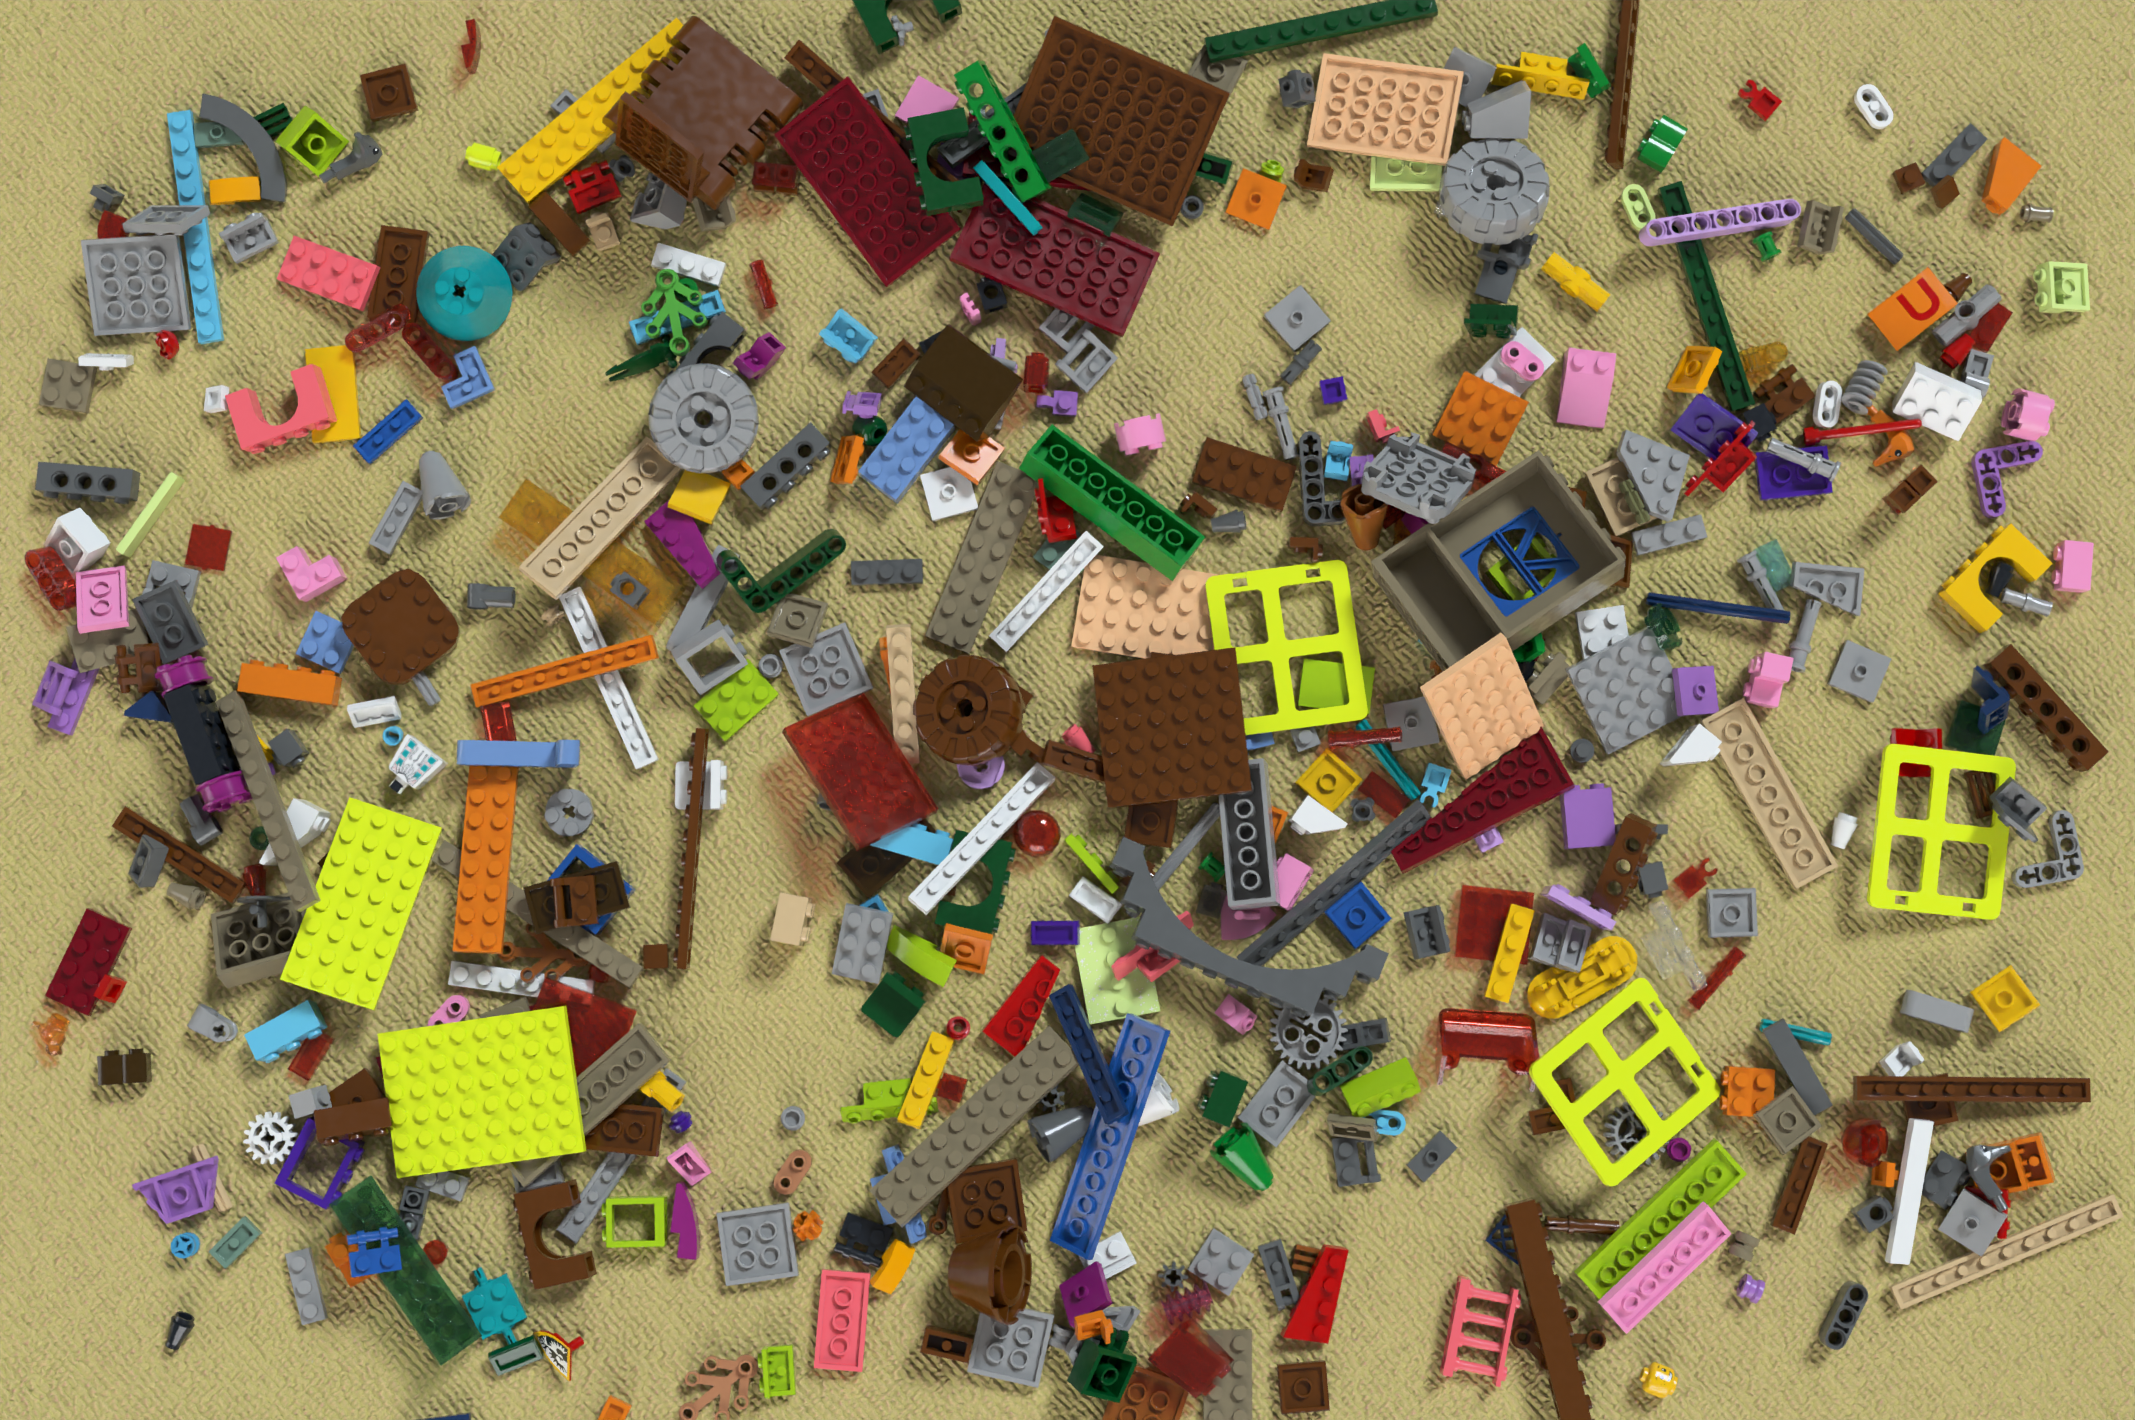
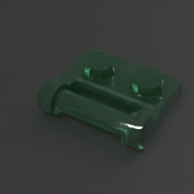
M1081 193L1072 204L1067 217L1085 222L1103 231L1104 235L1110 237L1120 223L1124 213Z

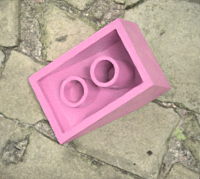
M1576 348L1567 349L1564 353L1556 423L1604 428L1614 378L1616 353Z

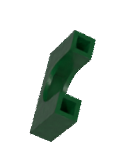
M852 0L854 8L878 54L899 45L898 36L887 17V10L892 0ZM929 0L941 24L962 14L959 0Z
M964 107L910 117L907 119V126H904L906 141L911 140L912 149H909L911 164L916 163L917 172H914L916 187L920 186L922 195L919 196L921 210H926L927 216L983 205L984 199L979 177L953 182L943 181L930 171L926 160L931 148L939 142L968 136L969 129Z
M956 830L951 852L969 832ZM999 839L979 860L989 868L992 874L993 886L989 896L983 902L974 906H964L940 900L935 924L946 926L947 923L988 934L998 932L1000 919L996 918L998 908L1003 909L1006 895L1001 893L1003 885L1008 886L1011 874L1010 871H1007L1008 862L1014 861L1016 848H1012V842Z

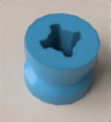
M191 1232L177 1235L171 1242V1251L178 1258L184 1259L193 1256L200 1249L198 1236Z

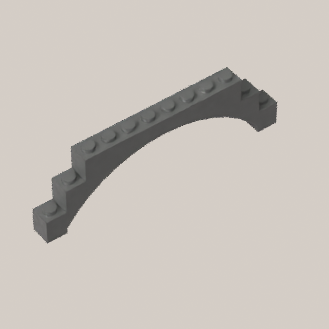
M1125 837L1120 840L1109 867L1114 869L1113 872L1119 876H1131L1120 903L1124 904V908L1130 912H1142L1131 938L1136 941L1135 944L1147 950L1149 947L1158 950V955L1164 958H1176L1180 960V964L1190 969L1194 967L1203 970L1202 974L1215 979L1217 976L1224 979L1226 985L1236 989L1240 986L1246 989V993L1255 998L1265 997L1269 999L1271 1005L1278 1008L1283 1006L1292 1009V1014L1302 1018L1305 1015L1310 1016L1313 1014L1321 992H1324L1326 998L1334 1001L1346 997L1354 975L1357 976L1356 979L1366 984L1379 980L1389 953L1368 944L1362 946L1359 953L1347 959L1325 966L1293 970L1253 965L1222 953L1197 937L1168 907L1148 870L1143 854L1145 846Z

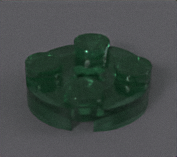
M1657 603L1648 609V616L1644 617L1645 624L1649 630H1653L1656 636V643L1662 651L1665 649L1673 650L1682 644V637L1678 639L1677 636L1680 627L1672 612L1668 608L1662 609L1661 606L1663 604Z

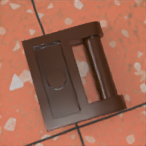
M595 875L550 879V887H553L556 920H553L554 928L599 924ZM570 885L572 919H565L563 886Z

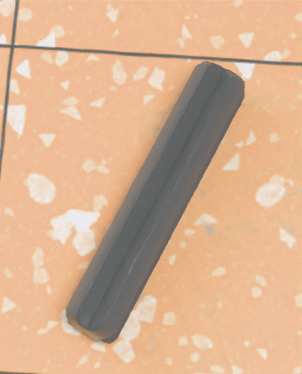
M1852 209L1845 216V219L1892 264L1898 263L1903 258V253L1857 209Z

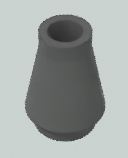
M1234 510L1219 517L1211 518L1213 533H1241V530H1246L1244 511L1238 512V510Z

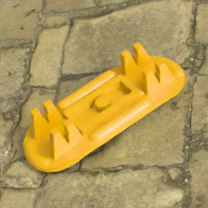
M1607 936L1586 948L1579 973L1550 967L1535 976L1527 990V1000L1530 1007L1535 1013L1548 1019L1560 1018L1630 979L1636 971L1638 964L1636 951L1629 941L1618 936Z

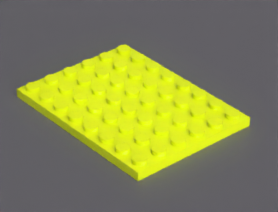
M566 1006L377 1034L385 1094L389 1100L393 1130L390 1131L397 1178L587 1151Z

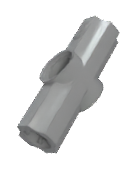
M1986 284L1969 300L1959 302L1955 307V312L1932 330V334L1940 344L1947 347L1966 330L1974 329L1978 325L1979 319L2002 300L2001 295L1993 286ZM1965 314H1971L1968 317H1962Z

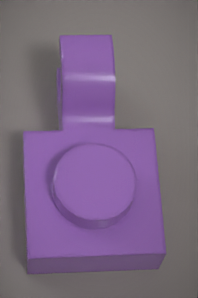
M1054 390V397L1037 395L1036 407L1053 408L1052 415L1076 417L1078 392Z

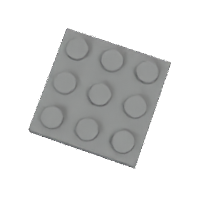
M845 622L819 633L813 648L795 643L779 650L808 717L874 689Z
M789 1202L716 1213L726 1286L799 1275Z
M1025 1308L1024 1311H1019L1016 1317L1019 1320L1016 1323L1004 1325L980 1312L967 1372L1038 1388L1054 1314Z

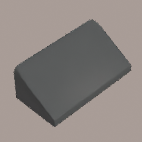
M146 834L141 837L128 872L139 888L154 887L156 885L169 850L167 846Z

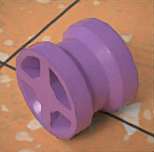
M1744 1274L1739 1282L1736 1294L1741 1298L1747 1297L1750 1302L1756 1304L1764 1292L1765 1282L1760 1279L1754 1280L1751 1275Z

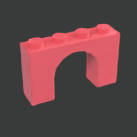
M310 364L290 372L298 396V406L293 417L281 425L273 426L266 421L256 391L244 388L225 395L242 450L251 452V454L261 453L265 451L267 446L283 445L289 438L305 437L309 434L308 431L329 428L330 423L337 421L320 367Z

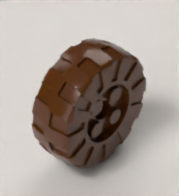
M959 655L955 659L948 658L937 664L929 675L926 674L918 687L919 692L913 705V715L916 716L918 725L915 726L921 740L927 744L933 753L948 762L970 766L988 764V761L996 757L1000 758L1011 749L1010 745L1015 739L1019 738L1024 724L1022 720L1026 710L1024 697L1019 690L1020 686L1007 669L991 659L977 655Z

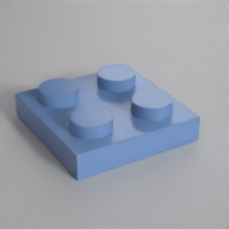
M315 611L296 654L341 674L354 645L346 636L342 622Z

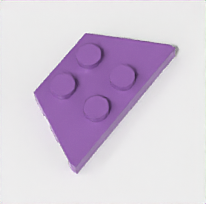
M218 1155L132 1184L135 1191L139 1190L148 1199L146 1203L158 1212L159 1217L166 1224L212 1209L214 1205Z

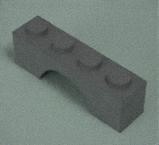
M721 312L719 316L715 315L709 322L708 326L710 328L706 333H701L693 343L695 346L690 353L688 352L680 358V365L676 370L691 364H699L707 354L716 350L733 352L746 336V330L724 312ZM671 370V371L667 374V376H669V375H670L671 373H673L674 371Z

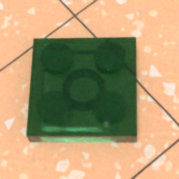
M1960 700L1956 707L1945 746L1961 752L1995 756L2005 720L1986 734H1983L1978 729L1980 706Z

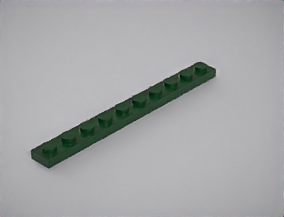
M1385 0L1204 38V45L1209 63L1435 17L1438 15V9L1435 0Z
M1682 181L1658 188L1657 191L1666 217L1692 213ZM1672 225V230L1675 233H1679L1678 228ZM1701 239L1676 242L1675 245L1709 347H1717L1722 351L1716 370L1730 412L1753 406L1755 401Z

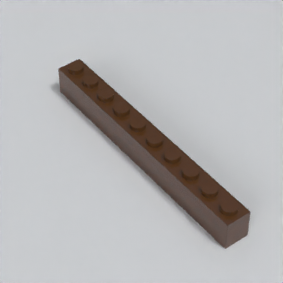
M1533 1198L1504 1204L1503 1207L1558 1420H1595V1418L1591 1419L1589 1412L1593 1408L1589 1394L1585 1395L1583 1385H1586V1379L1583 1371H1579L1577 1361H1580L1579 1352L1576 1346H1572L1570 1338L1574 1336L1571 1323L1566 1322L1564 1313L1568 1312L1564 1298L1560 1299L1558 1289H1561V1282L1558 1274L1554 1275L1552 1265H1555L1552 1250L1548 1251L1546 1241H1549L1546 1227H1542L1539 1217H1543L1541 1205L1539 1202L1536 1203Z

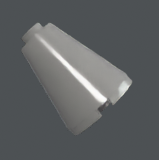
M427 451L422 454V457L419 459V471L425 515H429L430 519H445L455 516L453 511L461 509L462 512L466 510L471 504L470 495L441 453Z

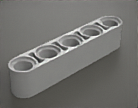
M718 545L712 554L715 563L718 554L729 549ZM734 560L726 561L724 567H731L734 564ZM719 567L718 569L721 574L702 589L698 584L696 585L667 642L666 649L672 650L706 627L729 582Z

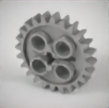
M1319 997L1313 1014L1307 1020H1300L1298 1016L1291 1013L1292 1009L1285 1006L1282 1007V1011L1274 1010L1279 1017L1278 1019L1270 1020L1273 1024H1276V1027L1269 1029L1270 1032L1276 1033V1036L1270 1040L1271 1042L1279 1043L1274 1050H1283L1280 1056L1281 1059L1289 1056V1065L1297 1061V1068L1300 1069L1302 1064L1306 1063L1308 1070L1311 1069L1312 1063H1315L1316 1067L1320 1069V1061H1324L1325 1064L1329 1065V1056L1337 1059L1334 1051H1343L1339 1042H1347V1039L1342 1037L1341 1034L1347 1033L1348 1029L1341 1027L1347 1020L1339 1019L1343 1011L1334 1010L1337 1005L1336 1002L1329 1005L1327 1004L1328 998L1325 997L1323 1000H1320ZM1290 1019L1298 1021L1305 1027H1309L1310 1024L1313 1025V1031L1324 1036L1328 1041L1323 1042L1312 1034H1309L1307 1037L1304 1036V1030L1290 1023ZM1329 1020L1332 1023L1331 1030L1325 1033L1321 1032L1318 1028L1320 1021ZM1291 1028L1296 1029L1299 1032L1298 1039L1288 1041L1285 1037L1287 1030ZM1317 1041L1320 1044L1319 1051L1314 1054L1309 1053L1306 1050L1308 1042Z

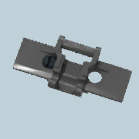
M1528 234L1522 239L1518 238L1511 241V243L1500 245L1498 254L1490 252L1493 243L1482 244L1481 250L1477 252V257L1485 260L1475 295L1507 304L1517 269L1525 270L1529 267L1531 261L1529 255L1532 246L1537 243L1539 235Z

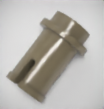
M2028 203L2023 205L2020 211V219L2025 222L2032 220L2050 223L2053 218V208L2036 207Z

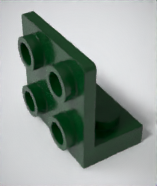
M1470 304L1469 318H1464V325L1473 337L1484 338L1487 334L1496 335L1497 338L1508 339L1510 335H1517L1519 307L1518 305Z

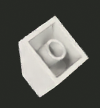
M81 508L58 517L44 543V546L74 580L76 579V572L88 570L104 556L110 545L106 535L97 528L92 519Z
M1700 723L1690 726L1660 764L1662 766H1674L1707 762L1709 759L1712 761L1720 752L1718 747L1722 741Z
M1310 796L1304 797L1288 820L1291 823L1290 828L1299 835L1340 830L1347 825L1346 822Z

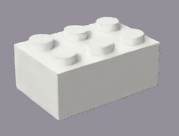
M1915 362L1892 402V412L1909 420L1920 419L1922 426L1959 441L1982 402L1981 390Z

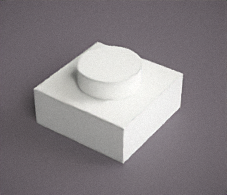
M219 385L206 388L204 411L209 413L226 411L228 405L225 395L229 394V387Z

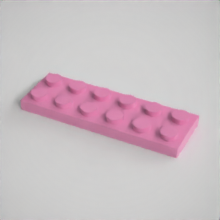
M1703 1201L1614 1285L1598 1303L1627 1334L1731 1235L1730 1231Z

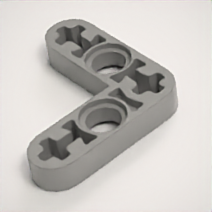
M2055 811L2048 819L2056 860L2016 868L2012 873V881L2017 887L2029 888L2079 878L2083 874L2084 865L2073 816L2068 811ZM2060 816L2066 819V823H2063L2062 826L2056 823ZM2069 830V834H2061L2058 836V832ZM2063 838H2068L2072 842V847L2067 852L2063 851L2060 846ZM2074 854V858L2063 859V855ZM2070 863L2076 866V870H2073V875L2070 871L2066 870ZM2045 866H2050L2054 871L2053 877L2049 880L2042 876V869ZM2023 872L2024 874L2035 873L2036 878L2026 879L2025 884L2023 880L2019 879V876L2023 875Z

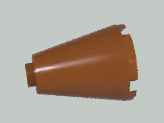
M1357 484L1343 492L1340 506L1356 547L1368 551L1377 547L1388 504L1370 495L1363 494L1361 491L1362 484Z

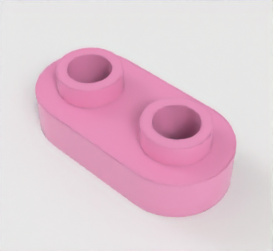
M1511 341L1502 348L1501 359L1503 363L1524 380L1532 382L1542 376L1544 372L1543 362L1521 343ZM1515 349L1518 352V356H1511L1510 350ZM1530 364L1536 366L1535 372H1531L1528 369Z
M462 995L449 997L431 1016L428 1026L436 1025L438 1021H442L443 1024L462 1021L470 1011L468 999ZM454 1003L460 1005L458 1012H455L452 1008Z

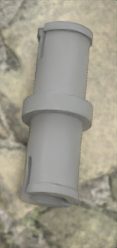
M2008 588L2003 590L2000 599L2001 603L2019 607L2021 611L2027 612L2029 610L2046 617L2049 616L2053 606V602L2032 597L2031 593L2023 594Z

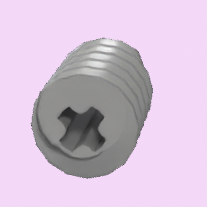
M1864 360L1859 362L1857 370L1854 371L1853 377L1850 379L1849 385L1841 397L1844 406L1854 413L1866 415L1868 413L1866 407L1872 406L1870 399L1876 398L1874 391L1880 390L1878 383L1884 382L1882 375L1888 374L1887 369L1882 364L1874 361Z

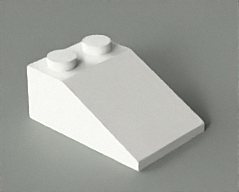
M293 798L286 811L300 848L319 836L321 832H325L331 822V819H329L330 812L307 800ZM269 843L259 863L277 866L276 858Z

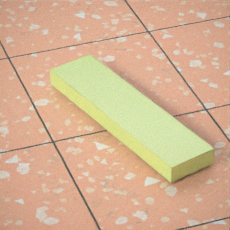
M173 472L168 474L121 540L116 551L127 557L132 556L185 480Z

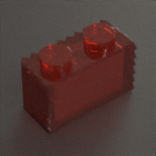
M1032 352L1031 356L1027 355L1025 358L1023 387L1026 393L1046 394L1048 392L1050 364L1048 357H1045L1044 353Z

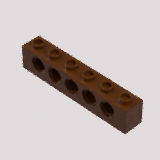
M2012 644L2003 646L1983 664L1992 675L1994 681H1998L2008 692L2010 699H2014L2018 703L2020 712L2035 722V728L2042 735H2047L2052 741L2050 743L2057 752H2062L2068 759L2067 763L2073 770L2079 772L2088 771L2109 752ZM2009 668L2015 671L2014 680L2010 679L2007 675ZM2025 686L2031 689L2032 694L2030 698L2024 695L2023 690ZM2041 704L2047 706L2048 713L2046 716L2040 712ZM2058 721L2061 722L2064 726V731L2062 734H2060L2056 729V724ZM2074 740L2080 743L2078 752L2073 749L2072 743Z

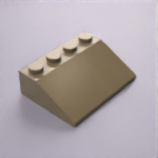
M289 892L277 895L282 897H290ZM292 900L267 902L266 928H257V915L249 912V907L253 904L257 905V903H249L211 914L216 973L227 989L281 974L307 909L302 912L295 911Z

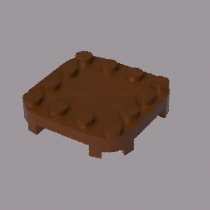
M411 569L400 570L388 576L353 601L341 616L342 627L346 636L377 677L384 683L392 685H404L411 682V679L448 652L451 653L457 647L460 637L459 626L455 617L426 579Z

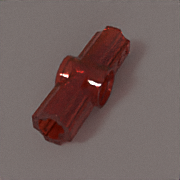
M1447 441L1441 451L1456 459L1463 453L1469 456V462H1476L1480 467V470L1475 473L1474 479L1485 485L1506 472L1485 461L1482 456L1471 454Z

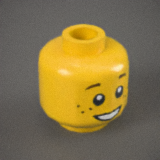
M1652 1362L1648 1368H1642L1639 1380L1642 1381V1388L1645 1392L1659 1398H1665L1674 1393L1678 1377L1675 1376L1672 1368Z

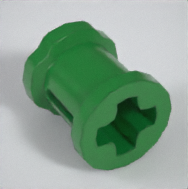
M1772 231L1752 240L1761 253L1762 257L1760 259L1762 262L1782 253L1780 249H1777L1772 239Z
M1210 852L1198 866V869L1205 870L1214 878L1213 881L1217 883L1225 873V865L1213 856V852Z

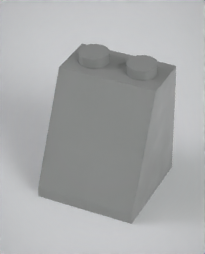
M1519 81L1467 103L1466 111H1462V125H1464V129L1468 132L1470 138L1528 139L1531 103L1530 88L1525 81Z

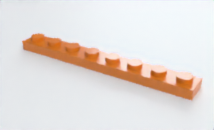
M648 635L470 684L475 706L480 708L659 659L654 636Z

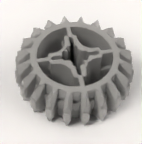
M1627 1102L1622 1103L1624 1111L1619 1107L1614 1108L1618 1114L1616 1117L1612 1114L1608 1115V1118L1613 1120L1612 1124H1604V1127L1610 1128V1132L1603 1133V1136L1611 1137V1140L1607 1141L1605 1145L1607 1147L1615 1146L1611 1149L1610 1153L1611 1155L1619 1153L1617 1160L1627 1152L1621 1143L1633 1141L1636 1144L1647 1134L1644 1125H1640L1637 1119L1634 1118L1633 1114L1635 1112ZM1660 1111L1657 1112V1114L1661 1118L1663 1116V1113ZM1627 1118V1129L1618 1136L1620 1124ZM1635 1126L1636 1129L1643 1130L1638 1134V1140L1632 1136L1635 1133ZM1663 1147L1658 1149L1662 1153L1666 1151ZM1656 1152L1651 1155L1655 1160L1659 1159ZM1650 1157L1644 1161L1647 1165L1651 1164Z

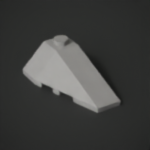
M649 173L646 178L649 183L644 193L639 192L634 203L630 221L665 230L680 226L684 219L686 199L653 173Z

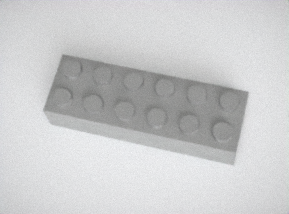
M1264 758L1249 760L1252 791L1219 795L1228 907L1232 910L1280 905L1268 763Z

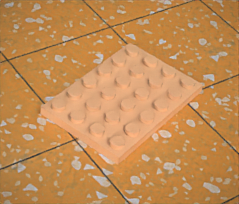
M1323 53L1307 147L1445 166L1449 160L1464 71Z
M1096 555L1084 568L1071 647L1139 659L1150 658L1151 652L1178 655L1214 650L1205 584L1208 578L1218 574L1182 569L1176 578L1171 581L1148 563Z
M1499 633L1420 687L1460 774L1465 780L1477 774L1512 748L1517 747L1522 740H1526L1536 734L1540 727H1544L1507 638L1502 633Z

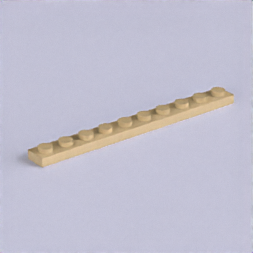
M2110 1193L2009 1235L2007 1239H2000L1990 1243L1982 1257L1971 1251L1889 1285L1898 1309L1902 1310L2124 1216L2115 1195Z

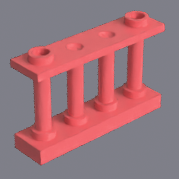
M1458 1276L1440 1372L1442 1375L1452 1377L1453 1371L1457 1372L1458 1369L1493 1377L1492 1383L1500 1387L1501 1381H1505L1507 1376V1367L1504 1365L1515 1308L1519 1309L1521 1294H1518L1519 1290L1511 1286L1509 1294L1475 1288L1470 1284L1471 1280L1468 1277ZM1475 1297L1507 1304L1505 1317L1499 1318L1470 1312L1466 1308L1467 1299ZM1469 1321L1502 1328L1500 1343L1465 1336L1461 1332L1462 1324ZM1464 1345L1498 1352L1495 1367L1460 1360L1456 1356L1458 1347Z

